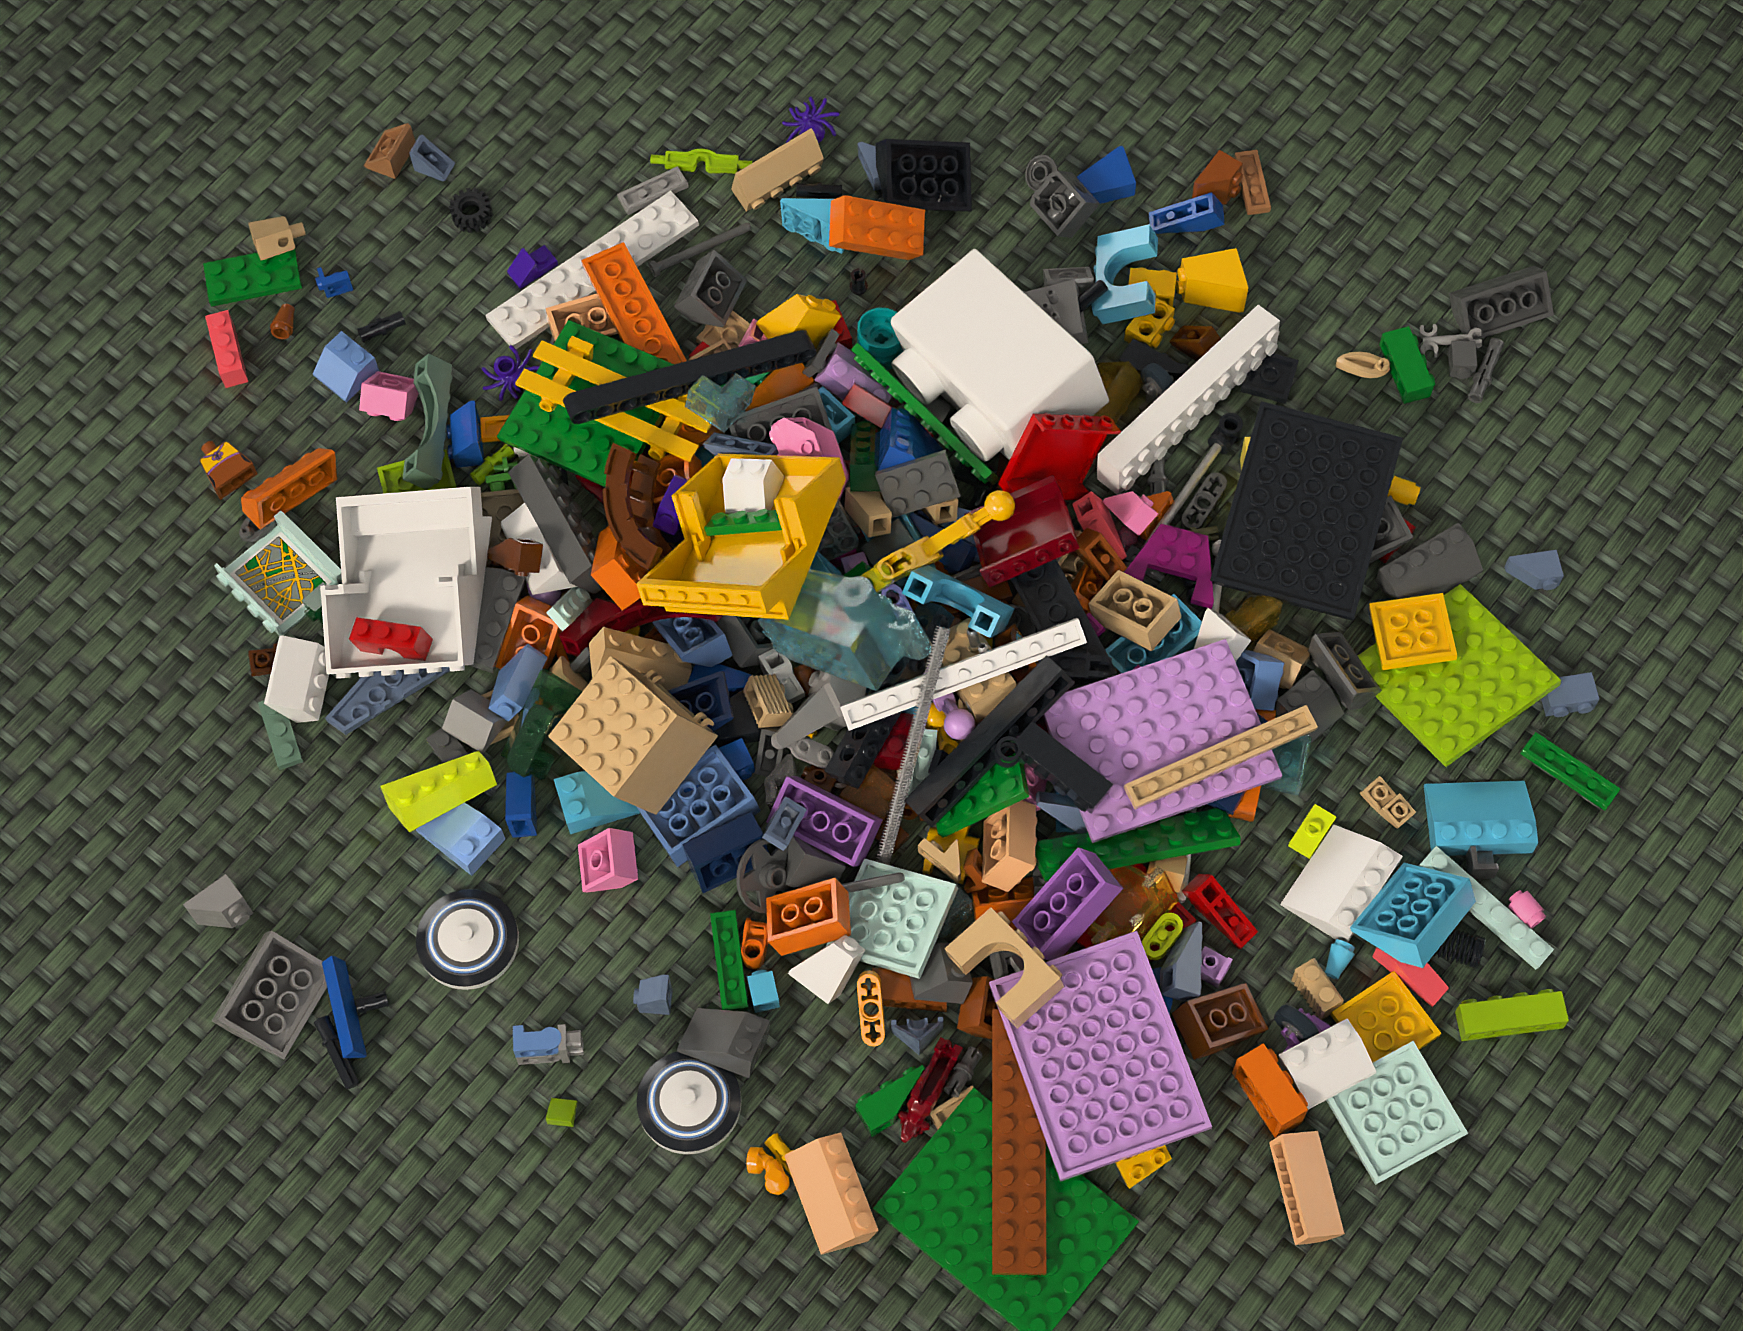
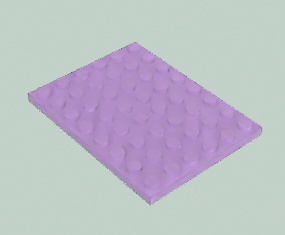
M1226 639L1065 692L1043 715L1048 732L1053 738L1113 784L1110 792L1092 814L1079 809L1092 843L1264 785L1282 777L1272 750H1269L1136 810L1124 789V785L1261 725Z
M1137 931L1045 962L1048 966L1053 964L1062 973L1061 981L1064 987L1018 1029L999 1010L1060 1182L1212 1129L1205 1106ZM1024 970L989 982L995 1002L1019 982Z

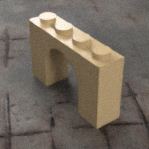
M850 487L846 488L845 510L867 537L890 534L892 512L886 506L882 492L850 491ZM958 499L948 500L920 510L935 525L957 521Z
M989 908L945 948L948 957L965 975L985 957L997 951H1010L1019 955L1024 960V972L1021 979L996 1002L1003 1015L1018 1029L1064 987L1061 981L1063 975L1053 964L1048 966L1043 961L1045 956L1037 947L1031 948L1026 943L1028 939L1019 929L1014 931L1009 926L1011 922L1003 912L996 913L992 908Z

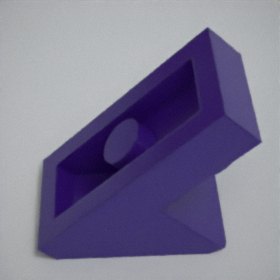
M545 245L530 254L522 248L507 270V273L516 285L522 289L558 266V262Z

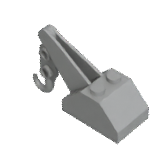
M862 647L813 672L809 679V697L779 730L772 735L771 743L773 747L778 750L789 748L797 759L819 768H826L834 754L833 750L805 736L823 726L835 731L847 726L840 705L865 696L876 652ZM836 782L834 786L846 788L848 785Z

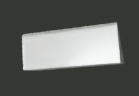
M525 503L501 521V527L507 539H532L543 544L539 573H530L529 576H524L532 595L577 587L569 583Z

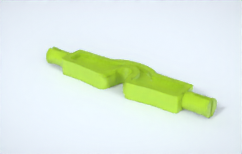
M694 149L689 152L666 151L665 155L651 154L650 158L651 164H664L665 169H673L678 166L681 171L694 172L697 164L700 161H704L706 171L710 174H735L738 172V169H743L753 163V161L739 160L738 155L716 154L708 149Z

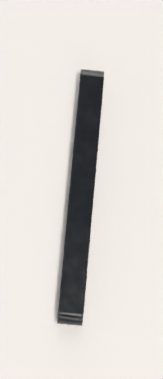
M800 330L572 392L564 397L563 403L571 423L581 424L811 360L817 351L808 332Z

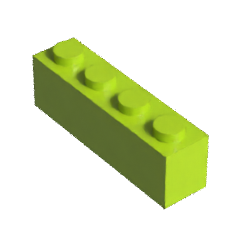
M1553 989L1541 990L1535 995H1528L1526 992L1517 993L1511 998L1504 999L1502 996H1492L1487 998V1001L1477 1002L1476 999H1468L1462 1001L1455 1011L1461 1041L1562 1029L1569 1021L1562 991L1554 992Z

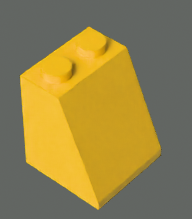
M1237 248L1182 258L1181 268L1177 270L1179 280L1176 281V290L1178 294H1182L1184 303L1238 313L1244 312L1248 284Z
M796 294L759 319L756 325L768 339L806 330L816 349L821 338L834 328L841 315L835 309L836 305L829 299L822 300L812 295Z

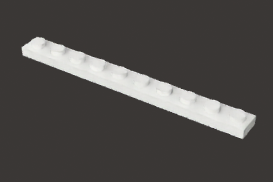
M1079 619L1069 620L940 668L932 699L1043 659L1046 655L1049 657L1087 643ZM921 675L840 705L848 730L919 705L916 702H920L917 700L921 699L918 698V696H921L919 693H922L919 690H923L920 687H924L921 684H925L922 681H925L923 678L926 677Z

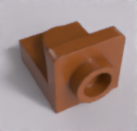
M976 848L967 851L963 867L967 875L964 887L966 893L975 890L980 891L988 886V884L982 882L983 857Z

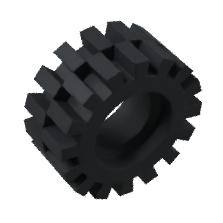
M466 188L467 192L465 193L463 190H460V195L458 196L455 193L453 196L454 200H450L449 206L455 226L457 228L460 227L461 231H465L467 228L468 233H472V229L478 232L480 226L483 229L486 228L485 222L490 224V218L493 216L489 197L485 196V192L482 190L479 193L476 188H474L473 192H471L470 188ZM468 206H478L480 208L473 215L462 213Z

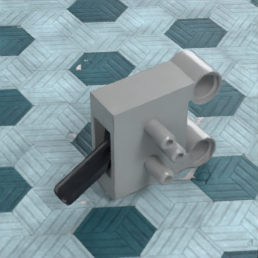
M1075 279L1023 292L1080 344L1088 343L1083 311L1108 291V287L1102 280H1098L1083 294H1080V289Z

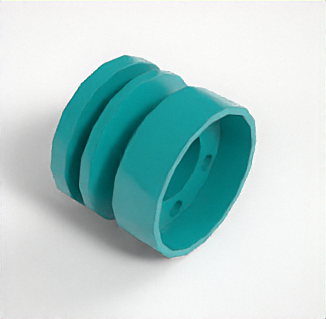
M875 308L864 313L858 321L857 343L889 370L893 368L892 361L903 352V348L891 325V318L898 312L889 308Z

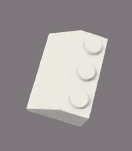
M279 636L264 704L296 723L318 721L329 677L326 671L325 647L316 642Z
M1348 1019L1279 1054L1281 1070H1286L1293 1080V1088L1297 1093L1300 1092L1305 1097L1308 1103V1110L1376 1074V1069L1360 1036Z

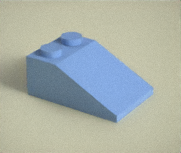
M466 803L453 808L416 829L420 835L471 876L505 840L503 831L499 826Z

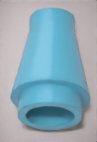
M1336 939L1335 943L1331 944L1325 974L1338 980L1343 970L1354 957L1353 951L1355 947L1345 941Z

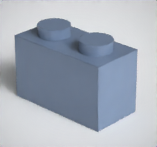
M1592 672L1559 677L1561 679L1560 686L1541 699L1546 716L1563 717L1571 712L1578 711L1583 714L1592 711L1599 701V696Z

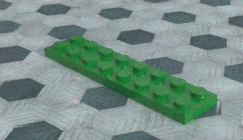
M859 343L855 344L851 349L856 354L853 359L868 372L873 370L870 375L883 387L889 386L887 391L901 404L905 401L906 404L903 407L918 420L922 418L923 420L920 423L934 436L939 434L940 436L937 440L951 452L956 450L957 452L954 456L967 468L972 466L971 472L984 484L990 482L992 485H995L1000 480L982 460Z
M1214 808L1202 812L1167 817L1092 843L1088 832L1054 839H1043L1037 841L1035 857L1037 858L1036 864L1044 881H1048L1078 847L1095 853L1107 869L1238 846L1240 845L1241 837L1227 813Z

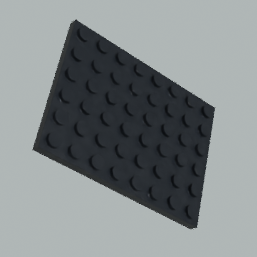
M1261 401L1210 581H1212V584L1353 621L1403 437Z

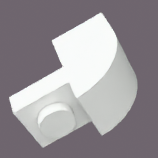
M780 645L758 656L763 674L767 676L775 674L779 683L784 685L785 697L788 702L792 704L805 697V692L793 674L792 665Z

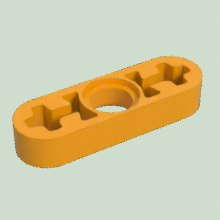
M867 970L860 974L857 981L861 1036L867 1045L878 1046L884 1041L886 1033L881 978L876 972ZM866 978H871L873 983L876 982L872 987V995L867 996V985L862 984L865 983ZM868 1002H873L877 1004L879 1011L876 1014L870 1015L865 1012L864 1005ZM875 1021V1031L880 1032L875 1039L872 1038L871 1034H867L870 1032L871 1022Z

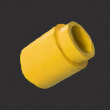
M1394 476L1387 497L1392 496L1395 502L1407 506L1408 504L1415 505L1421 487L1416 486V483Z

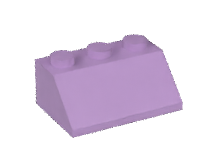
M837 342L838 345L835 351L826 359L828 362L826 367L820 374H817L814 380L842 400L855 382L888 403L892 397L887 391L889 386L885 388L870 375L873 370L868 372L853 359L856 354Z

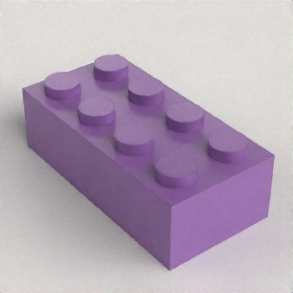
M786 776L766 822H769L786 796L807 809L793 836L853 867L862 865L883 819L798 776Z
M1078 847L1012 922L1026 936L1031 948L1037 947L1045 956V959L1051 961L1062 957L1121 892L1123 887L1095 853Z

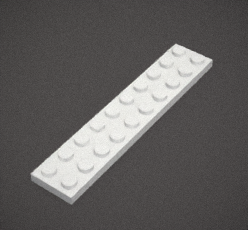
M669 191L486 314V319L509 346L513 345L515 349H518L550 327L545 308L597 294L582 266L581 260L624 242L636 266L639 267L698 227L699 222L675 194Z

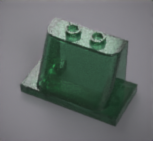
M547 669L540 670L501 753V756L507 759L510 769L523 778L532 774L540 780L546 778L555 757L541 749L540 746L554 716L566 713L583 692Z

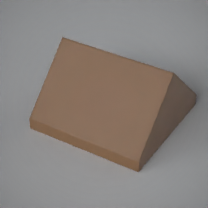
M406 123L385 130L364 166L367 169L396 179L415 144L411 126Z

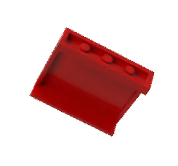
M1032 414L998 484L1003 491L1011 494L1054 475L1062 490L1064 499L1079 500L1089 493L1082 483L1107 434H1120L1121 431L1115 425L1114 420L1105 415Z

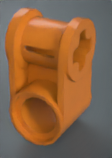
M747 917L744 925L741 954L743 964L747 968L754 970L760 968L765 962L769 944L767 923L752 921L751 918ZM751 951H757L758 953H760L755 958H750L747 956V954Z

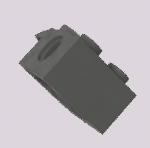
M1041 154L1029 161L1025 177L1028 186L1035 191L1031 197L1030 206L1058 237L1072 238L1100 203L1072 172L1059 171L1055 161L1049 156Z

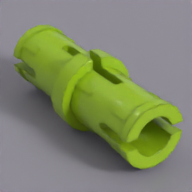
M505 444L491 457L487 456L484 459L485 462L470 473V477L480 486L486 480L485 476L495 473V465L503 464L502 457H507L509 461L515 456L514 451Z

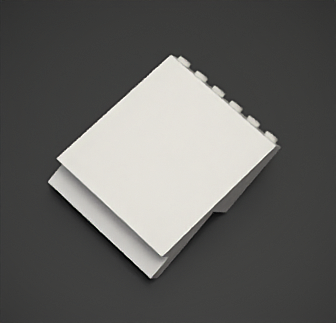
M481 487L336 497L342 584L320 586L327 674H336V678H350L351 673L359 672V677L374 676L373 671H381V676L396 675V670L403 669L404 674L419 673V668H427V673L442 672V667H449L450 671L465 670V665H473L492 522L491 516L482 515ZM356 617L422 627L433 639L426 661L403 658L399 653L386 648L383 655L361 652L349 640Z

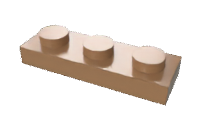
M1258 151L1236 152L1234 158L1243 163L1241 171L1243 177L1240 185L1247 215L1270 212L1271 205Z

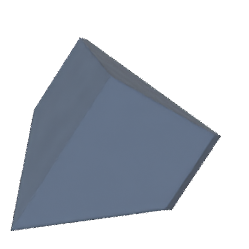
M938 1017L937 1023H928L927 1018L918 1021L907 1019V1025L899 1026L896 1020H891V1030L895 1036L920 1055L943 1030V1017Z

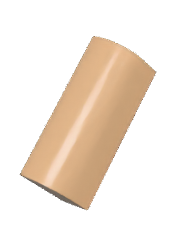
M1318 1131L1281 1134L1270 1141L1269 1144L1295 1245L1322 1242L1344 1235Z

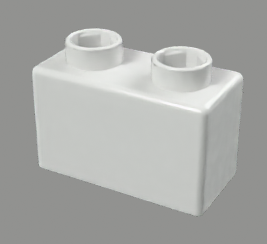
M972 249L891 318L892 328L903 348V352L891 363L896 375L905 387L925 405L930 404L939 395L946 399L958 411L950 418L953 429L964 444L984 462L989 461L998 452H1001L1010 461L1032 414L1049 413L1053 415L1093 416L1109 402L1092 354L976 249Z

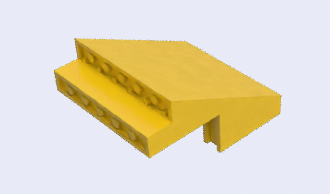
M717 454L672 495L684 540L636 583L643 605L663 606L669 612L789 620L846 480L840 457ZM731 458L772 460L785 476L771 509L777 511L782 530L707 536L704 527L711 520V517L716 513H725L722 478Z

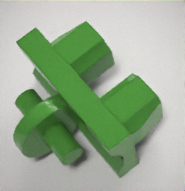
M502 457L503 464L495 465L494 470L495 473L503 471L504 473L485 476L486 483L490 486L491 492L505 490L506 483L513 482L508 471L516 466L518 462L508 463V458Z

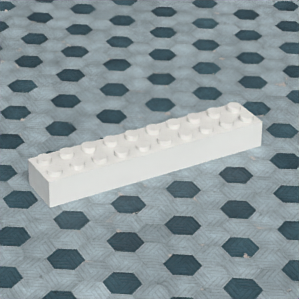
M1257 305L1098 453L1097 479L1117 495L1121 494L1124 490H1129L1140 475H1145L1156 459L1161 460L1167 453V449L1172 445H1177L1184 433L1197 426L1201 417L1210 414L1219 400L1226 399L1235 385L1242 384L1251 369L1255 371L1261 365L1266 355L1271 356L1278 347L1277 339L1280 333V320L1260 305Z

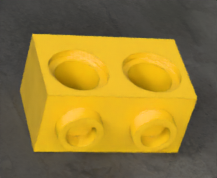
M1156 298L1155 313L1133 318L1126 328L1124 340L1130 343L1135 339L1139 342L1147 343L1151 348H1157L1162 341L1163 333L1170 331L1175 323V308Z

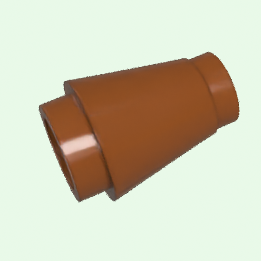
M283 304L270 325L272 335L278 339H287L293 333L295 309L292 305Z

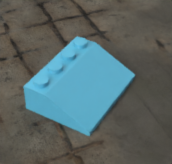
M1525 781L1424 784L1431 851L1437 846L1447 856L1466 855L1470 846H1476L1477 852L1492 851L1493 854L1534 852L1538 845L1536 819Z
M1403 863L1352 924L1350 929L1353 933L1398 961L1424 968L1476 902L1470 878Z

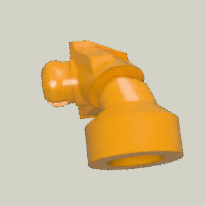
M750 1147L747 1154L748 1173L761 1174L766 1170V1190L776 1195L783 1194L789 1188L790 1181L782 1165L779 1164L777 1159L766 1154L762 1147Z

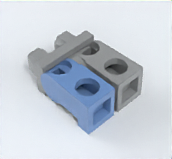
M563 1024L558 1025V1029L547 1027L542 1031L525 1032L523 1025L513 1026V1051L518 1065L551 1063L562 1060V1063H570V1056L584 1055L581 1030L567 1031L566 1025Z

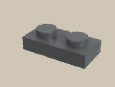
M831 329L821 338L816 347L817 353L808 361L802 372L810 378L816 372L820 374L828 363L825 360L826 357L830 356L838 345L836 340L840 335L839 333Z
M442 728L426 738L427 743L442 763L468 755L460 742Z

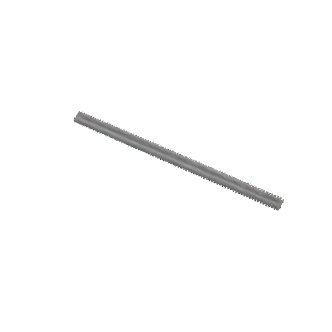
M936 626L939 629H935L938 632H934L937 634L934 635L937 638H933L936 641H932L935 644H931L934 647H931L933 650H930V652L933 653H929L932 656H928L931 660L927 659V661H930V663H926L929 664V666L926 665L928 669H925L928 672H924L927 674L923 675L926 677L923 678L925 681H922L925 684H921L924 686L920 687L923 690H919L922 693H919L921 696H918V698L921 699H917L920 702H916L919 705H916L918 708H915L917 712L914 711L917 715L913 714L916 718L912 717V719H915V721H911L914 722V724H911L913 727H910L913 730H909L912 733H908L911 736H907L910 738L907 739L910 742H906L909 745H905L908 748H904L907 750L904 751L906 754H903L906 757H902L905 760H901L904 763H900L903 765L900 768L903 769H899L902 772H898L901 775H897L900 777L897 778L899 781H896L899 784H895L898 788L894 787L897 791L893 790L896 794L893 793L895 797L892 796L894 800L891 799L894 803L890 802L893 806H889L892 807V809H889L891 812H888L891 815H887L890 818H886L889 821H885L888 824H885L887 827H884L887 830H883L886 833H882L885 835L882 836L884 839H881L884 842H880L883 844L879 845L882 848H878L881 850L878 851L880 854H877L880 857H876L879 860H875L886 865H890L894 844L906 804L904 800L908 796L907 792H909L911 777H913L915 762L918 758L919 747L921 746L928 719L927 713H929L928 710H930L929 707L932 704L934 689L936 688L942 665L941 661H943L945 646H947L946 643L951 631L948 628Z

